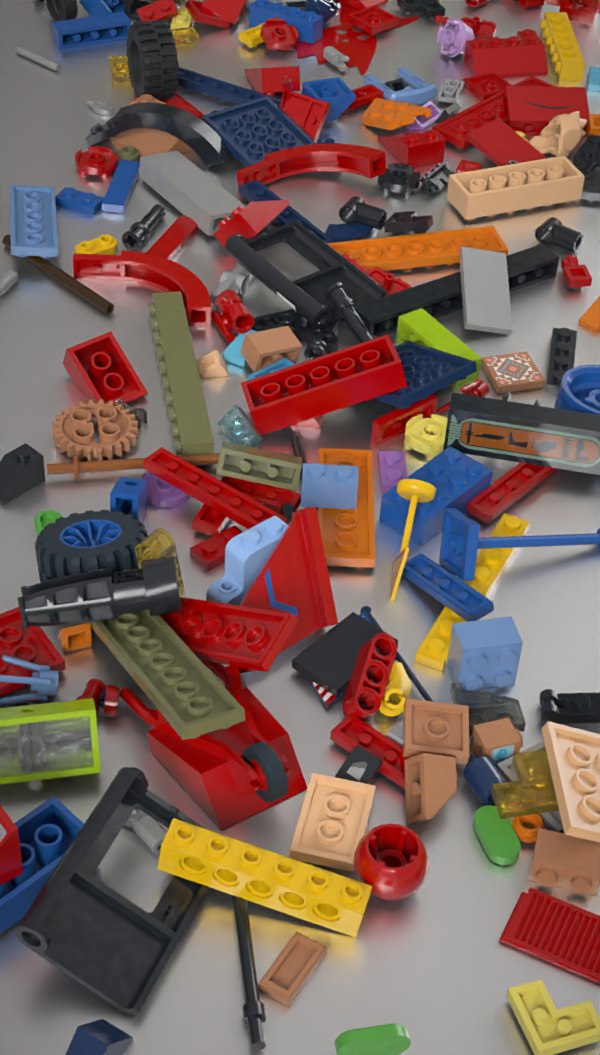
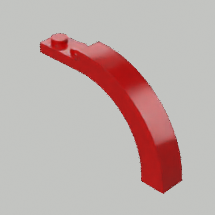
M313 144L279 150L265 155V160L238 170V191L239 185L258 180L263 185H266L284 177L315 171L348 172L372 179L386 173V152L351 144Z
M121 250V255L73 254V274L75 279L133 281L154 286L165 292L181 291L188 326L211 327V299L209 292L203 282L184 266L157 255L136 251Z

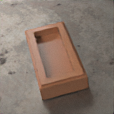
M296 931L258 983V990L283 1005L290 1007L325 958L327 947Z

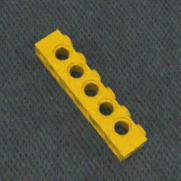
M545 12L544 19H541L540 30H543V39H546V47L549 48V56L552 57V64L555 66L554 70L558 75L559 81H582L585 61L567 13Z
M173 818L161 844L157 868L158 870L236 897H241L256 904L355 938L372 886L175 818Z

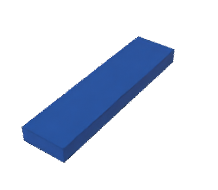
M119 161L103 199L102 211L124 213L139 176L140 162Z
M420 553L405 562L402 572L404 577L467 622L479 620L494 611V605L491 600L424 554Z

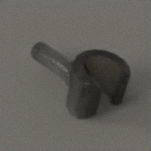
M119 398L115 401L116 405L123 404V410L129 408L130 414H135L136 421H138V429L141 428V421L147 424L145 409H134Z

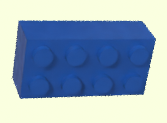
M449 446L405 478L421 480L430 483L436 488L435 497L432 501L425 503L417 502L410 540L423 547L441 533L445 508H456L463 514L467 513V503L491 485L493 470ZM397 485L382 495L379 521L404 535L410 501L399 496Z
M54 796L14 823L19 832L23 873L0 885V934L24 917L84 825L80 819Z

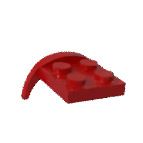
M284 75L282 78L283 95L279 108L316 143L331 105L327 102L294 92L291 79Z

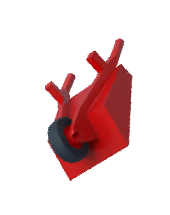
M201 660L207 668L224 682L227 691L245 709V721L234 724L227 729H218L202 734L194 739L182 740L158 709H150L129 688H123L119 694L120 698L148 725L154 728L147 731L150 752L160 761L219 830L223 831L307 789L288 732L247 687L242 689L238 667H225L220 663Z

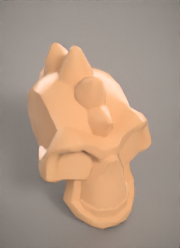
M579 111L557 115L541 131V136H534L529 143L543 155L552 154L556 157L565 156L567 158L569 152L577 146L580 138L586 135V132L582 129L586 125L587 120L580 118Z

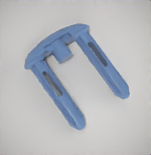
M405 67L398 68L397 75L400 79L403 78L410 86L399 91H393L373 75L364 76V83L366 85L372 84L383 91V98L386 100L393 99L396 102H408V104L420 106L430 100H434L437 94L436 85L426 83Z

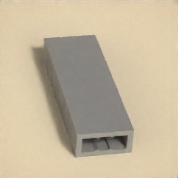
M177 150L140 157L139 177L184 216L194 220L198 224V228L208 236H212L220 228L217 224L226 216L231 219L232 215L230 213L238 206L245 207L244 204Z

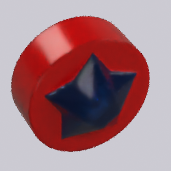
M107 685L105 691L99 696V706L104 710L103 716L115 717L117 715L120 692L118 686Z

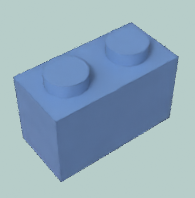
M303 463L301 507L356 509L358 466Z

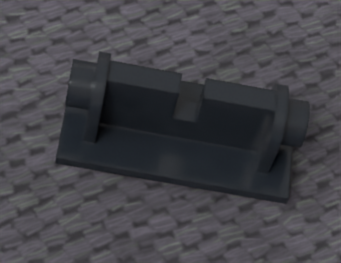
M449 159L443 164L438 163L431 173L428 171L420 180L422 184L418 192L425 189L428 194L435 195L448 184L449 175L455 174L454 170L447 166L450 161Z

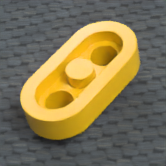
M107 234L89 241H83L75 246V254L114 255L118 251L117 240Z

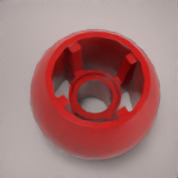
M383 824L372 828L360 839L354 853V870L359 882L372 886L371 895L383 900H401L415 893L424 883L429 870V855L423 841L413 830L399 824Z

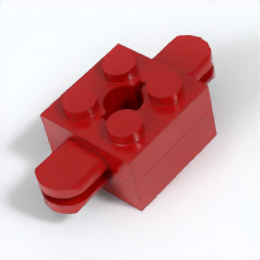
M545 0L546 4L560 6L559 12L567 13L571 21L594 25L598 14H600V0Z

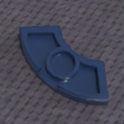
M357 222L354 224H329L325 234L333 240V243L358 239L359 237L364 239L372 234L375 228Z

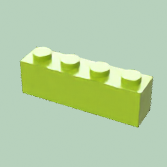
M421 308L398 317L397 337L401 341H411L476 361L477 371L468 375L464 380L452 383V385L456 387L479 378L481 357L424 309Z

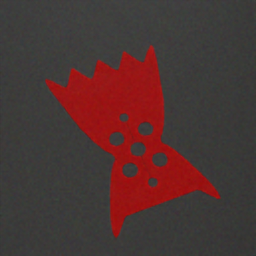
M343 3L340 12L341 25L323 29L322 38L314 44L297 40L294 49L297 50V58L316 55L318 64L329 62L323 57V51L326 47L332 46L349 57V61L345 62L347 67L357 66L363 75L366 73L376 51L377 39L375 35H369L364 30L357 32L352 29L355 26L347 22V16L360 9ZM419 16L400 18L399 25L390 30L417 20ZM343 29L346 30L347 33L338 34L336 33V30ZM366 35L368 39L360 40L357 36ZM342 39H348L349 41L343 42Z

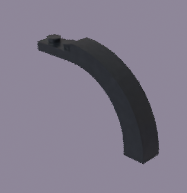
M136 103L122 107L106 124L101 125L99 123L90 129L91 133L86 138V141L91 146L130 129L150 128L160 130L186 143L201 158L207 169L224 162L231 153L221 137L201 119L185 110L162 103Z

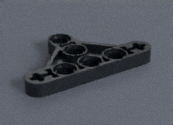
M294 309L254 318L252 330L259 332L288 326L300 342L309 343L313 339H319L329 343L330 345L327 346L329 348L328 354L338 349V337L335 333L345 320L340 319L324 327L316 328Z

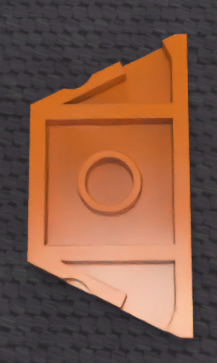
M375 98L361 116L363 125L393 130L403 125L414 123V117L424 116L428 118L432 116L431 108L412 105L408 104V102H396L393 99Z

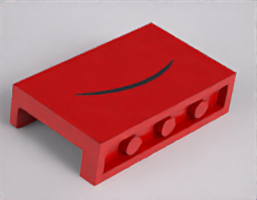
M505 87L503 103L507 107V125L514 131L523 132L525 136H541V131L550 121L561 114L579 111L580 118L588 121L590 113L585 87ZM586 123V125L584 126V128L582 129V130H584L585 132H586V128H587V123Z

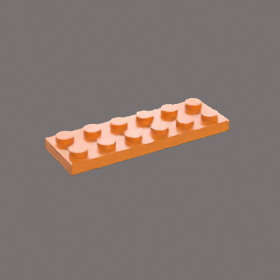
M319 448V464L358 466L356 509L318 507V521L327 566L374 568L375 534L372 450Z

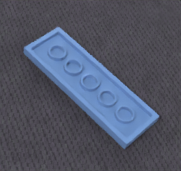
M10 185L11 255L18 257H58L54 187Z

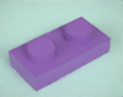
M378 451L381 494H385L395 487L398 481L407 478L405 452Z

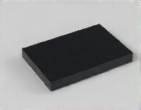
M352 612L292 659V668L335 697H338L348 688L361 646L377 634L386 632ZM394 638V640L396 641V644H397V648H398V640H397L396 638ZM375 647L376 651L381 655L379 649Z

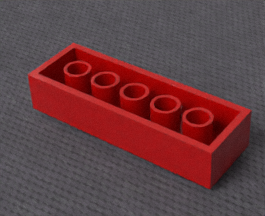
M387 334L242 382L241 386L258 436L288 426L297 425L300 422L315 417H321L324 414L339 409H345L363 401L372 400L387 393L396 392L407 387L401 360Z

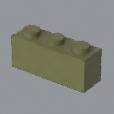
M222 441L216 474L297 491L302 469V457Z

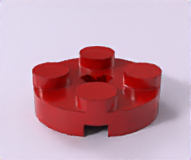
M279 18L266 20L260 31V36L266 43V47L273 51L276 49L293 50L299 36L297 29L292 24L288 26L285 24V20Z
M91 146L88 147V151L82 153L81 149L75 154V166L78 169L79 175H99L102 178H107L112 175V171L116 170L118 166L117 153L115 155L112 154V149Z

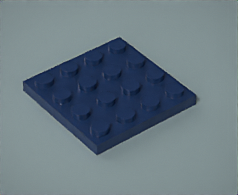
M267 96L204 115L201 119L221 137L227 149L245 167L265 160V155L279 150L316 144Z
M406 341L394 348L401 360L407 387L373 399L396 406L399 409L409 408L411 404L421 399L429 398L431 394L444 390L450 384L464 380L468 375L476 372V361Z

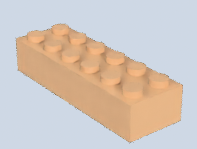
M558 156L449 175L447 199L465 220H472L477 217L494 216L495 214L505 212L512 213L522 209H533L539 206H551L556 203L579 200L582 196L585 176L565 156Z

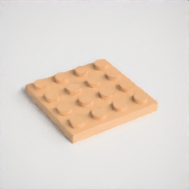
M547 721L541 730L564 834L600 842V734Z

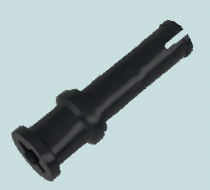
M159 204L153 206L140 222H135L131 226L130 231L123 234V245L132 251L139 249L142 242L148 239L150 230L165 216V208Z
M338 282L327 288L324 296L330 299L335 307V313L342 316L358 342L363 343L374 339L356 312L354 300L345 293L343 283Z

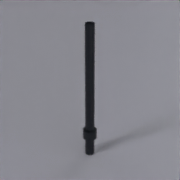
M232 895L245 1004L242 1007L244 1023L249 1028L251 1049L259 1051L266 1047L263 1028L266 1014L264 1004L260 1002L247 900Z

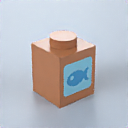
M509 717L473 725L470 748L475 757H489L495 766L518 754L523 746L522 735L518 729L514 728Z

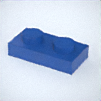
M65 187L55 196V204L94 216L102 208L104 197Z

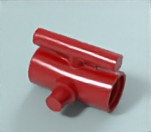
M225 290L219 294L215 303L223 314L221 315L218 310L211 311V317L226 341L232 342L235 339V335L231 328L239 334L246 333L254 326V318L235 291Z

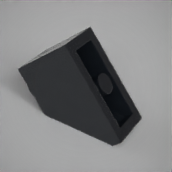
M26 443L5 454L0 461L1 505L10 502L45 481L44 456Z

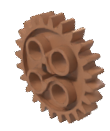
M89 399L88 404L79 401V406L77 407L70 404L69 410L62 409L61 415H56V421L52 422V437L55 440V446H60L61 453L67 451L68 457L76 454L78 461L83 457H87V461H92L93 458L102 461L103 457L113 460V454L121 457L122 450L129 452L130 445L135 446L136 439H138V421H136L135 414H130L129 408L123 410V404L113 406V401L103 404V399H100L98 403H94L92 399ZM92 417L96 418L99 443H95Z

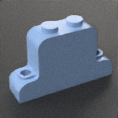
M273 516L233 537L225 548V573L222 578L215 581L208 588L206 601L240 605L288 525L279 517Z

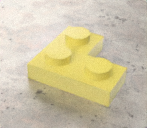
M542 979L508 988L506 997L534 1055H554L600 1041V1018L590 1000L557 1010Z

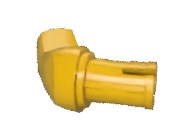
M401 662L393 663L379 708L380 712L386 716L394 717L404 711L405 699L409 698L412 684Z

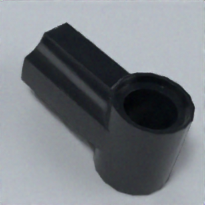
M354 196L339 210V216L346 224L357 222L381 230L387 219V212L368 205L362 198Z
M555 217L548 218L535 230V237L539 243L544 245L553 243L573 252L579 249L583 240L581 232L563 226L561 221Z

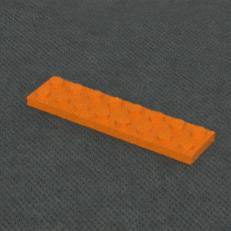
M494 226L326 243L340 255L345 254L352 260H357V263L366 269L371 270L377 267L381 268L384 272L460 263L459 251L461 247L506 253V256L509 250Z

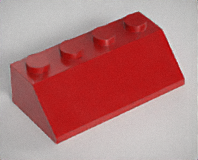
M511 36L502 39L493 37L486 40L475 38L466 41L464 63L473 77L496 72L502 78L548 75L545 45L539 36Z

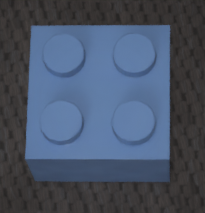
M512 616L453 623L446 666L456 692L515 685L523 642Z

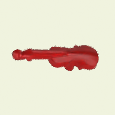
M436 15L434 21L445 26L446 20L449 18ZM477 16L473 17V19L469 17L461 19V21L472 28L475 38L486 40L493 38L496 34V24L494 22L486 20L480 22V18Z
M342 254L345 259L385 289V296L412 288L408 283L402 281L401 278L394 279V274L385 273L381 268L377 267L368 270L358 264L357 260H352L347 255Z

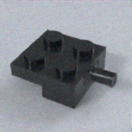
M590 134L573 156V165L586 178L590 176L600 178V136Z

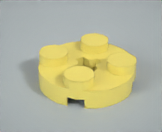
M423 414L412 417L406 423L404 444L433 459L444 451L447 418L436 414H431V418H423Z

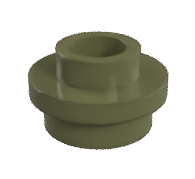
M125 146L118 151V158L120 160L137 162L139 152L134 147Z

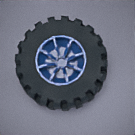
M93 510L85 511V513L69 514V517L58 518L55 523H49L45 526L44 530H41L35 542L40 582L106 568H112L113 573L142 568V561L150 559L148 534L145 526L130 514L125 515L120 511L110 512L109 510L93 512Z

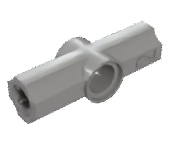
M239 263L231 271H223L219 285L210 294L211 302L215 305V308L220 309L215 300L225 290H233L240 296L246 294L249 281L254 276Z

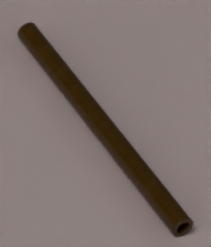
M6 235L2 243L11 249L10 235ZM40 256L23 257L105 314L109 315L113 312L114 305L47 259Z

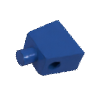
M120 477L110 493V512L120 511L125 515L130 514L144 524L147 514L148 482L143 479Z

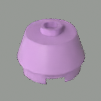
M457 18L446 20V25L440 27L437 36V43H440L442 49L440 52L448 57L465 54L466 41L474 39L472 28Z

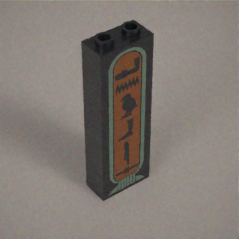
M452 393L443 450L451 446L469 455L600 475V415Z

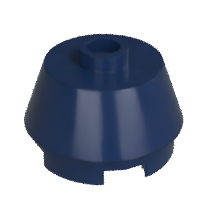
M306 0L304 11H313L323 16V25H327L339 14L338 10L341 5L340 3H334L332 0Z

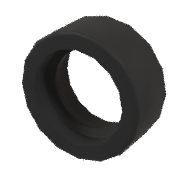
M46 0L49 14L55 22L76 19L78 14L76 0Z

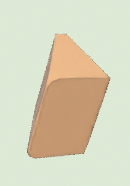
M214 350L196 360L200 378L226 377L229 375L227 363L218 350Z

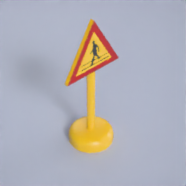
M402 479L397 484V493L402 498L409 500L410 505L400 554L393 561L390 601H394L410 549L408 546L417 502H430L435 497L436 488L430 483L421 480Z

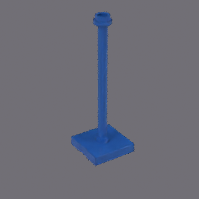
M445 508L439 563L462 581H474L477 549L597 544L600 548V528L596 533L479 538L480 525L464 516L456 508Z

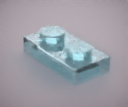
M234 405L218 422L232 443L256 447L263 440V437L242 408Z

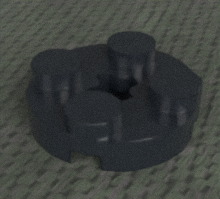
M393 163L389 164L386 173L378 176V184L384 193L397 192L404 195H413L415 189L420 186L421 174L419 171L417 173L414 172L413 167L410 165Z

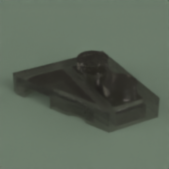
M451 683L450 693L453 704L469 706V736H472L473 725L508 717L515 729L524 732L526 722L517 699L496 696L484 690H479V693L475 694L461 690V684Z

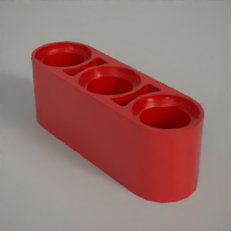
M379 633L361 646L342 704L345 717L351 713L363 721L379 710L397 653L396 641L389 634ZM375 647L379 649L381 655L376 651ZM367 674L371 676L373 682L368 679ZM358 700L362 702L365 710L360 707Z

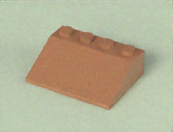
M144 94L132 100L128 105L147 102L166 103L159 101L152 95ZM150 128L130 129L107 138V140L121 148L125 146L134 147L139 152L138 158L175 150L184 156L194 151L177 137Z

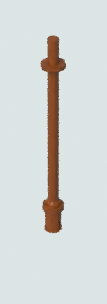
M220 453L182 455L178 457L192 465L218 464ZM75 455L71 463L47 464V475L74 473V479L78 480L79 473L143 469V460L145 458L78 462V457Z

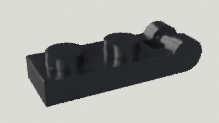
M545 689L540 693L539 699L542 706L540 717L543 722L547 723L549 721L557 724L600 723V693H557L552 689Z

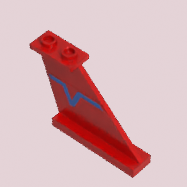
M316 507L305 508L292 513L293 519L239 605L293 613L299 621L279 653L320 628L338 624ZM238 667L240 674L254 671L252 669Z

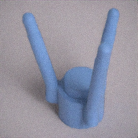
M6 655L2 656V660L37 672H32L31 677L0 675V682L31 684V691H36V693L1 698L0 705L31 700H47L48 695L56 696L58 671L50 670V666L38 665Z

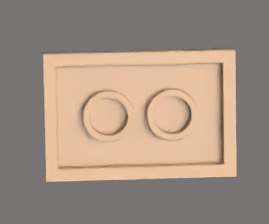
M312 773L291 843L289 858L355 872L353 863L354 853L360 839L366 833L376 786Z

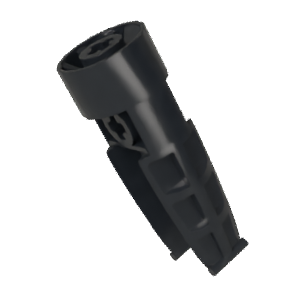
M174 556L143 560L142 568L113 573L112 568L56 578L28 587L22 586V597L17 598L23 628L118 619V614L149 609L150 616L182 611Z

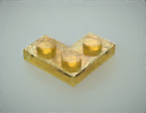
M540 750L514 754L512 763L519 781L492 784L491 795L500 819L559 811L546 751Z

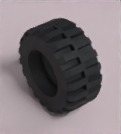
M163 20L134 22L128 29L126 40L127 64L134 93L137 95V98L141 95L149 94L158 100L171 99L176 94L179 83L178 54L172 30Z

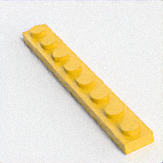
M504 513L489 537L525 536L529 530L530 522ZM517 548L481 549L476 557L474 581L463 582L488 598ZM445 606L418 648L415 661L443 671L447 665L453 623L467 621Z

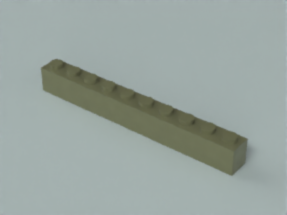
M181 291L152 293V303H148L149 318H151V329L154 336V345L156 346L157 360L159 361L160 376L162 375L166 406H171L168 407L169 422H174L171 423L172 439H174L175 455L214 454V439Z

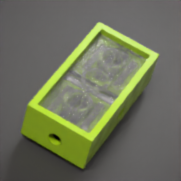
M93 698L0 708V784L101 773L96 709Z

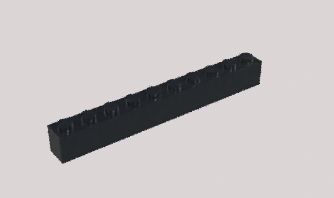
M543 244L506 256L509 293L556 277L559 256ZM457 272L355 306L354 308L374 339L397 332L398 317L422 308L435 319L463 309L461 273Z

